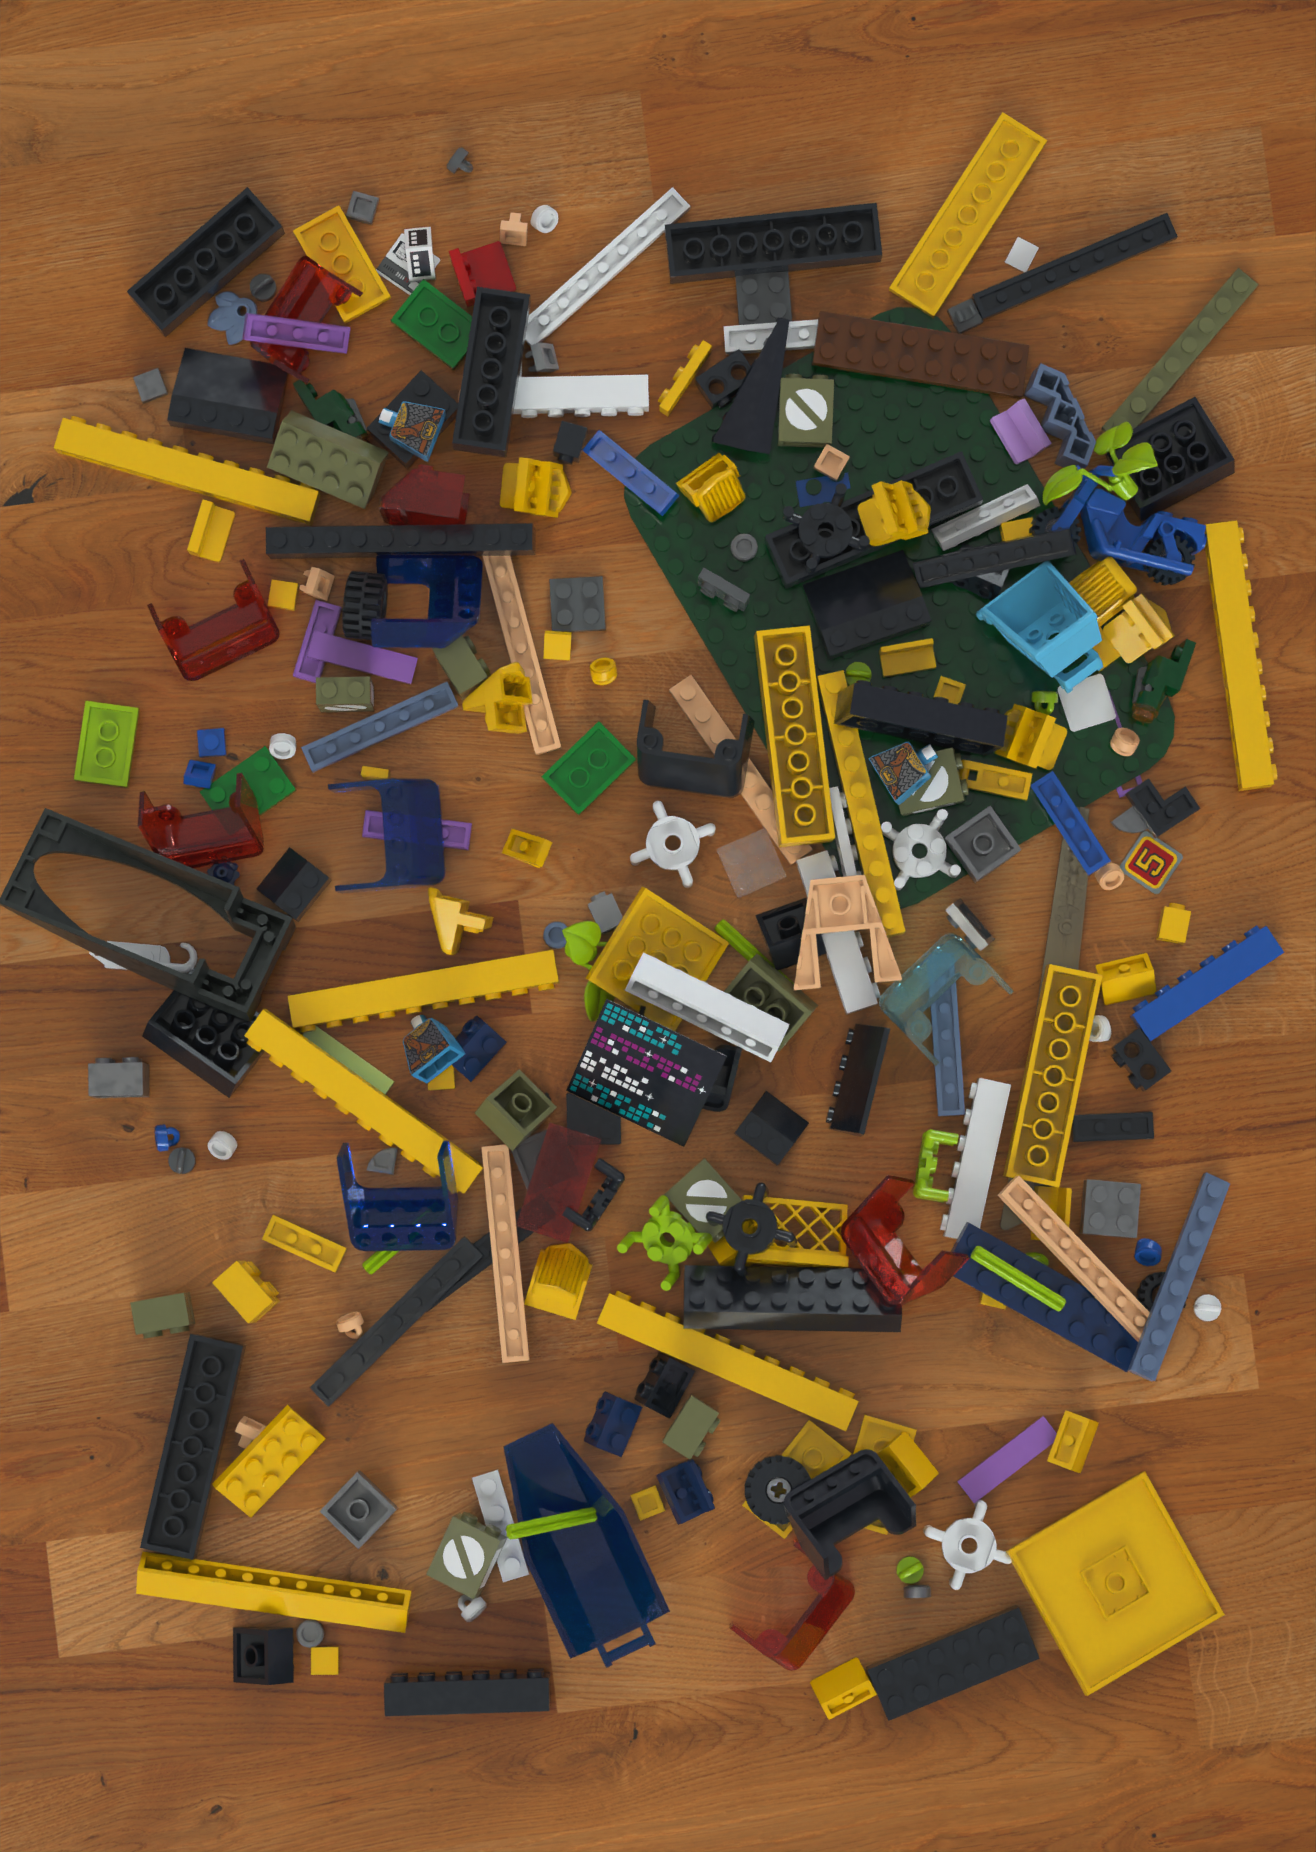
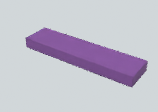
M246 313L242 339L347 354L350 327Z
M318 631L313 633L307 656L308 658L410 685L418 659Z
M365 810L362 837L469 851L472 823Z
M1042 1416L957 1482L971 1501L975 1503L1053 1444L1057 1433L1045 1417Z

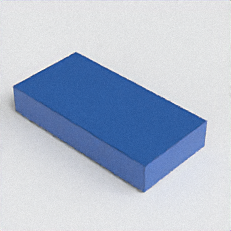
M845 473L844 478L840 482H833L827 476L796 481L800 507L831 502L836 486L840 483L845 484L847 489H850L848 473ZM811 479H817L822 485L820 493L814 496L806 491V483Z

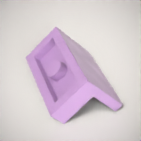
M1025 398L1017 401L1007 411L990 419V423L1016 465L1040 454L1052 444Z

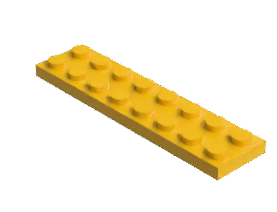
M1002 112L889 287V291L934 318L1042 151L1047 140Z

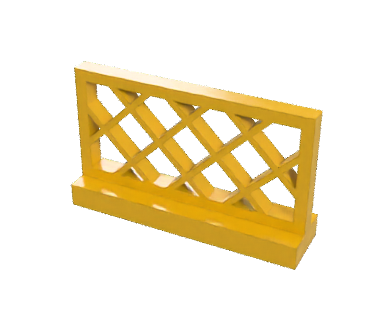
M743 1195L742 1201L746 1199H752L753 1196ZM772 1197L764 1198L763 1203L773 1204L770 1207L771 1210L778 1205H784L791 1213L783 1222L775 1215L778 1229L789 1231L784 1225L794 1217L804 1228L795 1237L798 1239L807 1232L816 1244L810 1249H804L798 1241L795 1246L796 1248H791L787 1244L784 1247H780L773 1242L765 1252L748 1255L746 1263L789 1267L848 1268L849 1256H846L848 1205ZM804 1207L810 1208L817 1216L808 1225L798 1214ZM829 1210L840 1211V1222L835 1227L824 1217ZM819 1219L829 1230L821 1239L810 1228ZM749 1220L752 1223L749 1227L748 1221L743 1224V1232L748 1234L753 1227L757 1229L758 1224L756 1221ZM831 1234L839 1242V1252L829 1251L823 1244V1241Z

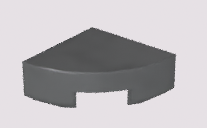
M1133 806L1110 822L1116 829L1127 833H1139L1148 829Z
M386 1148L378 1152L370 1160L367 1171L394 1175L398 1148Z

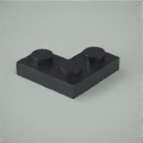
M1149 778L1125 794L1154 838L1162 835L1201 809L1186 786L1163 800Z

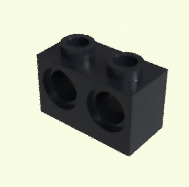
M738 349L696 377L695 385L712 409L717 406L722 409L733 401L732 396L737 393L744 378L741 380L734 379L731 376V372L734 369H742L747 374L751 365L740 349ZM714 383H719L723 386L724 391L721 394L715 395L710 392L709 387Z
M1140 1028L1111 1047L1114 1052L1111 1057L1120 1068L1123 1066L1130 1074L1127 1078L1136 1090L1138 1088H1141L1142 1091L1147 1090L1171 1072L1168 1065ZM1127 1043L1135 1044L1138 1049V1053L1134 1058H1130L1124 1053V1047ZM1145 1064L1150 1065L1154 1070V1075L1150 1080L1144 1079L1140 1074V1069Z

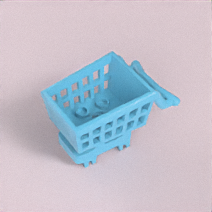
M1044 561L976 612L979 620H984L989 625L993 624L1012 646L1050 677H1054L1061 688L1065 689L1067 693H1070L1073 687L1096 670L1099 671L1104 667L1100 656L1092 649L1102 641L1096 613L1050 561ZM1059 633L1051 640H1048L1052 634ZM1083 654L1087 656V659L1078 667L1068 673L1062 672L1063 669Z

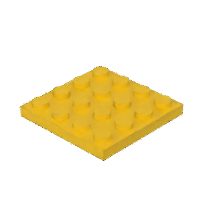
M641 887L585 979L637 1012L640 1011L641 1006H645L644 1016L676 1031L682 1018L625 991L643 952L676 969L682 970L684 973L700 981L706 982L729 942L647 888Z

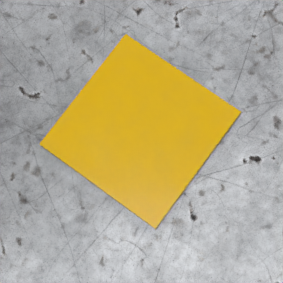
M1145 1471L1006 1550L1085 1696H1089L1225 1615Z

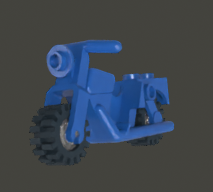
M1075 465L1078 470L1081 469L1079 465ZM1099 465L1089 471L1098 478L1101 476L1115 477L1112 472L1114 466ZM1083 475L1079 486L1063 503L1060 509L1053 507L1039 513L1031 522L1033 526L1029 528V533L1035 535L1070 527L1076 547V543L1081 538V536H1078V533L1081 532V527H1077L1079 520L1075 518L1080 512L1089 553L1093 559L1102 561L1111 556L1119 566L1148 572L1147 576L1149 578L1152 576L1155 578L1153 582H1162L1161 585L1165 586L1176 584L1192 574L1195 565L1192 564V561L1195 560L1194 554L1203 550L1207 541V535L1205 534L1206 525L1198 524V520L1194 518H1174L1172 513L1157 511V513L1146 518L1141 526L1130 524L1123 511L1126 502L1103 489H1095L1098 483ZM1150 540L1152 543L1146 548V553H1143L1142 550Z

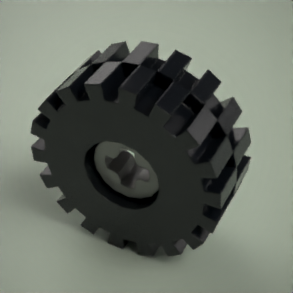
M782 1455L767 1456L755 1463L747 1474L744 1484L747 1504L751 1511L763 1521L775 1525L788 1524L790 1521L784 1510V1498L790 1491L811 1480L803 1465L793 1458ZM778 1482L783 1483V1488L786 1489V1493L780 1494L778 1498L775 1497V1492L771 1490V1487L777 1486Z

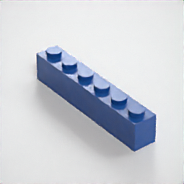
M1256 925L1244 933L1245 940L1239 944L1234 940L1222 948L1224 954L1215 959L1211 955L1199 963L1202 968L1194 974L1191 970L1185 972L1177 978L1180 983L1172 988L1167 984L1155 992L1156 999L1150 1003L1145 999L1134 1006L1133 1010L1135 1013L1130 1015V1018L1136 1027L1141 1029L1149 1041H1152L1283 954L1284 951L1268 927L1265 926L1259 929Z

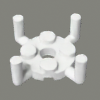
M655 801L653 803V812L656 814L658 821L653 824L647 834L646 848L632 853L630 862L632 865L637 866L641 861L650 858L662 869L678 870L682 885L685 888H690L693 885V878L688 865L694 861L698 854L699 838L713 836L716 827L714 824L708 823L695 828L693 824L683 818L668 816L663 803ZM669 836H676L681 841L680 847L675 851H671L665 846V840Z
M940 809L930 825L913 824L901 832L893 829L889 822H884L881 825L882 834L894 841L893 858L900 870L894 881L896 890H901L909 877H928L938 870L952 878L960 874L961 868L958 865H951L945 861L946 843L938 832L948 816L946 810ZM915 844H923L926 847L927 855L924 858L918 859L913 856L912 847Z
M983 1500L975 1502V1511L972 1518L956 1520L946 1531L933 1528L930 1525L925 1526L923 1529V1533L928 1538L942 1542L941 1547L944 1558L955 1569L953 1577L949 1580V1585L954 1590L961 1588L966 1573L978 1572L987 1567L993 1560L1005 1564L1012 1563L1006 1551L997 1549L996 1539L992 1530L983 1522L987 1510V1504ZM966 1538H973L977 1543L976 1550L972 1553H965L961 1548L962 1541Z

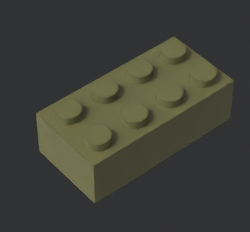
M291 410L281 422L267 468L365 509L375 495L389 452Z

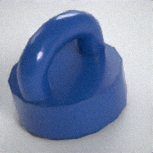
M165 1124L154 1127L157 1151H168L169 1147L179 1142L180 1133L176 1128H166ZM167 1134H173V1139L168 1140Z
M1139 1239L1135 1248V1260L1145 1266L1158 1264L1162 1256L1161 1246L1151 1239Z

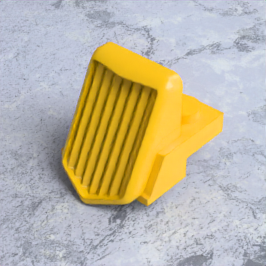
M717 453L676 483L679 490L696 507L700 508L709 522H715L730 513L746 498L738 479L740 475L736 465L726 455L722 456L720 453Z
M520 457L519 464L506 463L502 474L500 506L525 514L558 518V513L563 509L572 493L566 474L563 471V465Z
M901 480L894 484H888L880 481L871 485L874 492L872 498L858 505L857 509L866 536L870 539L869 544L872 546L884 545L899 539L908 540L929 533L928 526L931 507L914 490L911 483Z
M1111 556L1098 561L1069 583L1096 613L1099 628L1123 611L1124 608L1122 606L1128 601L1135 599L1134 594L1137 592L1136 586Z
M1144 593L1124 604L1122 607L1125 611L1103 628L1104 634L1126 663L1134 662L1150 649H1158L1175 637L1171 631L1166 610L1148 600Z
M518 662L503 666L463 700V710L486 713L485 721L488 731L516 734L527 732L524 705L533 704L530 677H525V671Z
M1014 704L1013 708L1004 714L1008 715L1004 746L996 750L995 754L1033 768L1039 766L1047 770L1053 769L1067 735V729L1055 724L1056 718Z
M428 888L429 903L440 946L444 953L448 955L458 953L463 930L479 933L483 932L484 929L492 927L494 917L468 912L470 901L442 895L439 889Z
M572 1243L550 1245L545 1250L541 1249L524 1305L576 1320L593 1264H589L587 1256Z

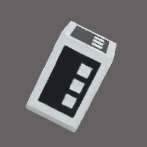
M431 227L404 229L409 282L422 281L423 279L426 281L436 280Z

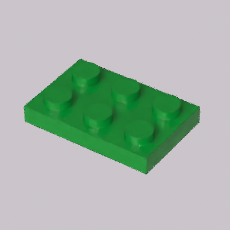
M423 279L392 317L391 323L452 370H455L466 356L472 316Z
M598 721L541 778L579 816L636 761V758Z
M264 746L214 781L210 789L204 788L201 790L200 794L229 835L232 836L294 793L296 789L269 750Z

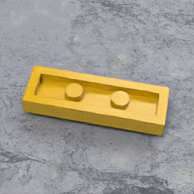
M703 340L699 346L696 344L693 346L687 356L690 361L685 368L679 367L672 379L675 381L674 385L670 390L666 388L658 399V402L661 403L659 406L661 413L667 417L670 415L712 352V345Z
M272 1215L262 1237V1240L334 1273L337 1272L347 1250L342 1245L276 1215Z

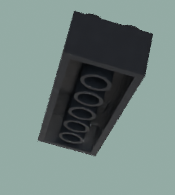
M247 187L134 284L127 293L164 337H167L285 234L284 229Z
M477 287L453 434V450L507 457L531 305L530 294Z
M863 680L856 681V683L851 684L838 693L834 724L926 744L930 743L931 745L953 748L987 756L1004 746L1008 715L999 714L998 709L984 708L980 710L974 708V705L971 703L959 702L957 705L948 703L949 700L947 698L933 697V699L923 697V694L920 692L909 691L907 694L897 692L898 689L896 687H873L871 682Z
M1015 1605L869 1665L866 1668L888 1721L1040 1658L1021 1611Z
M531 1668L524 1674H517V1669H502L500 1674L490 1675V1670H475L472 1675H463L462 1671H447L445 1676H435V1672H419L417 1677H408V1673L400 1672L392 1673V1676L384 1682L385 1716L550 1711L551 1707L550 1673H544V1668Z

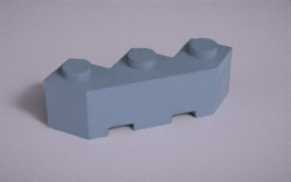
M1040 363L1032 372L1023 396L1047 406L1041 426L1045 433L1063 440L1054 464L1063 468L1070 465H1079L1084 469L1088 466L1096 440L1086 426L1085 416L1077 399L1073 397L1070 391L1069 381L1065 373Z

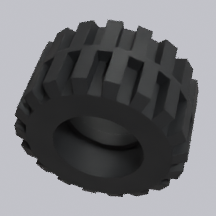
M351 571L345 586L342 613V628L346 638L378 641L382 636L388 596V584L385 574Z

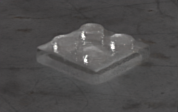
M766 828L716 849L737 899L787 878Z

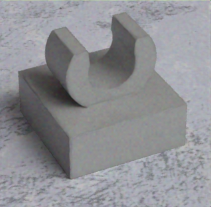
M541 342L531 345L532 351L525 354L526 358H534L535 365L528 368L531 372L551 373L559 370L553 344Z

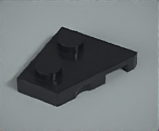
M566 1093L567 1145L621 1144V1117L571 1093Z

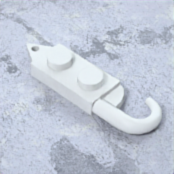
M107 941L181 973H188L196 966L198 959L196 950L188 943H181L180 946L189 952V961L184 964L170 963L169 952L161 945ZM89 952L90 955L102 962L105 968L128 970Z

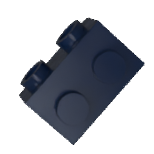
M475 1016L465 1023L462 1031L455 1038L464 1050L465 1055L454 1062L452 1066L472 1082L507 1042L481 1018Z
M605 1391L597 1402L596 1412L591 1423L586 1428L584 1441L596 1448L622 1457L643 1407Z
M693 1459L682 1462L656 1475L678 1525L715 1509L713 1495L706 1488L702 1479V1471Z

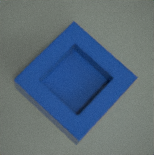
M224 728L197 730L200 758L227 756Z
M189 760L183 784L210 789L216 771V764Z

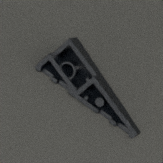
M780 317L776 319L777 323L772 333L764 341L761 353L752 363L735 395L736 398L731 408L723 416V422L717 433L713 435L711 442L770 454L789 319Z

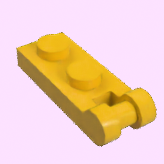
M962 759L964 768L959 769L961 780L966 779L968 789L1027 801L1032 773ZM970 771L977 772L976 781L968 780Z

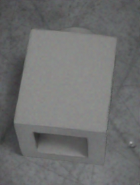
M604 891L591 897L592 902L587 905L595 923L600 927L601 935L616 929L623 916L613 894L606 895Z

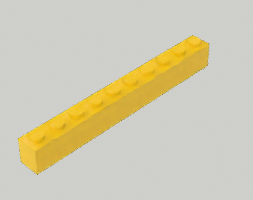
M71 416V419H62L54 445L57 453L312 526L321 495L319 491L315 490L316 488L301 482L300 486L290 483L291 479L281 475H275L274 478L264 475V471L250 467L249 471L240 469L239 464L224 460V463L213 461V456L199 453L198 456L188 454L189 450L180 446L173 445L172 449L162 446L163 442L156 439L148 438L147 442L137 439L138 435L128 431H122L121 434L111 431V427L97 423L96 427L87 425V421L79 417Z
M1237 521L1205 524V534L1207 535L1205 553L1238 790L1267 788L1274 785V780H1277V769L1275 764H1271L1270 754L1274 752L1272 738L1267 736L1266 727H1270L1269 713L1264 711L1263 701H1266V690L1264 685H1260L1259 675L1263 672L1262 662L1260 658H1256L1255 648H1259L1257 632H1253L1252 622H1255V611L1253 606H1249L1248 596H1251L1250 580L1245 579L1244 570L1248 569L1246 553L1242 554L1240 543H1244L1243 528H1238Z
M844 670L820 675L816 679L842 791L846 799L847 813L852 827L861 872L866 877L887 938L905 933V927L858 729L834 724L838 693L847 688Z
M548 950L288 996L293 1028L300 1029V1033L315 1031V1025L326 1024L327 1028L343 1026L342 1021L353 1019V1024L369 1021L368 1016L379 1015L380 1019L395 1017V1012L406 1010V1014L422 1012L421 1007L432 1005L433 1010L449 1007L448 1002L459 1001V1005L475 1003L474 998L485 996L486 1001L502 998L501 993L512 992V996L527 994V989L538 987L539 991L555 989L554 984L559 983L554 951Z
M266 1008L262 1010L244 1035L249 1039L246 1042L249 1046L258 1052L263 1049L269 1053L270 1057L268 1059L280 1068L283 1065L287 1066L292 1070L290 1075L304 1084L305 1081H308L315 1086L313 1091L323 1099H326L327 1096L336 1102L334 1106L346 1115L351 1112L358 1117L356 1122L366 1130L370 1131L373 1128L379 1132L378 1138L390 1147L393 1144L397 1145L402 1149L400 1152L402 1156L411 1162H414L416 1159L424 1165L422 1170L433 1178H436L437 1175L446 1181L444 1185L452 1192L457 1194L461 1191L464 1194L482 1170L483 1164Z
M616 1291L615 1295L609 1293L597 1324L841 1430H847L859 1402L853 1399L855 1393L841 1387L839 1392L828 1388L830 1383L823 1379L815 1377L814 1381H811L804 1377L805 1372L790 1366L788 1371L779 1367L781 1362L767 1355L764 1360L754 1356L755 1350L742 1344L739 1349L729 1345L731 1340L719 1334H716L714 1338L705 1335L706 1329H683L684 1325L679 1323L681 1318L666 1312L665 1316L654 1313L656 1307L641 1301L640 1306L630 1302L631 1296L619 1291Z
M143 1551L137 1570L136 1594L401 1633L406 1632L411 1600L410 1590L198 1559L191 1560Z

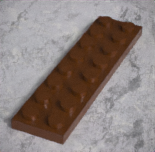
M820 311L812 365L1021 399L1023 396L1029 345Z

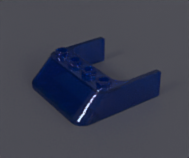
M377 555V573L385 574L387 584H423L429 588L430 593L428 619H372L371 637L373 647L445 648L479 622L483 563L480 558L471 555Z
M391 778L328 784V790L334 793L377 789L382 801L386 873L384 877L372 883L335 886L336 892L354 893L434 886L443 881L446 870L440 790L436 782L430 779Z
M449 1141L442 1142L437 1155L442 1184L439 1187H363L359 1185L354 1176L349 1143L342 1144L337 1155V1166L350 1241L356 1249L360 1251L447 1250L453 1247L457 1234L458 1194Z

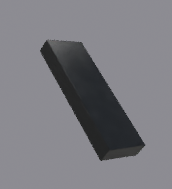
M1153 1112L1074 1115L1073 1142L1154 1139Z

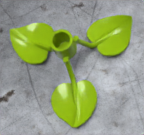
M1127 421L1119 426L1108 429L1097 438L1094 451L1098 455H1103L1110 451V455L1115 463L1112 469L1115 477H1108L1109 483H1106L1083 468L1078 470L1075 465L1064 467L1053 474L1046 483L1043 491L1044 504L1047 505L1050 501L1075 490L1081 483L1083 475L1105 487L1108 492L1114 490L1117 496L1124 501L1132 498L1137 493L1138 486L1129 474L1158 466L1153 448L1149 443L1137 444L1129 448L1123 454L1122 459L1118 460L1115 449L1121 448L1129 442L1133 429Z
M583 921L562 930L566 939L565 954L575 964L591 970L592 966L588 962L595 959L597 955L596 946L605 947L607 942H600L601 930L597 923ZM590 981L585 988L584 1002L587 1016L593 1022L598 1019L606 999L613 1002L615 997Z

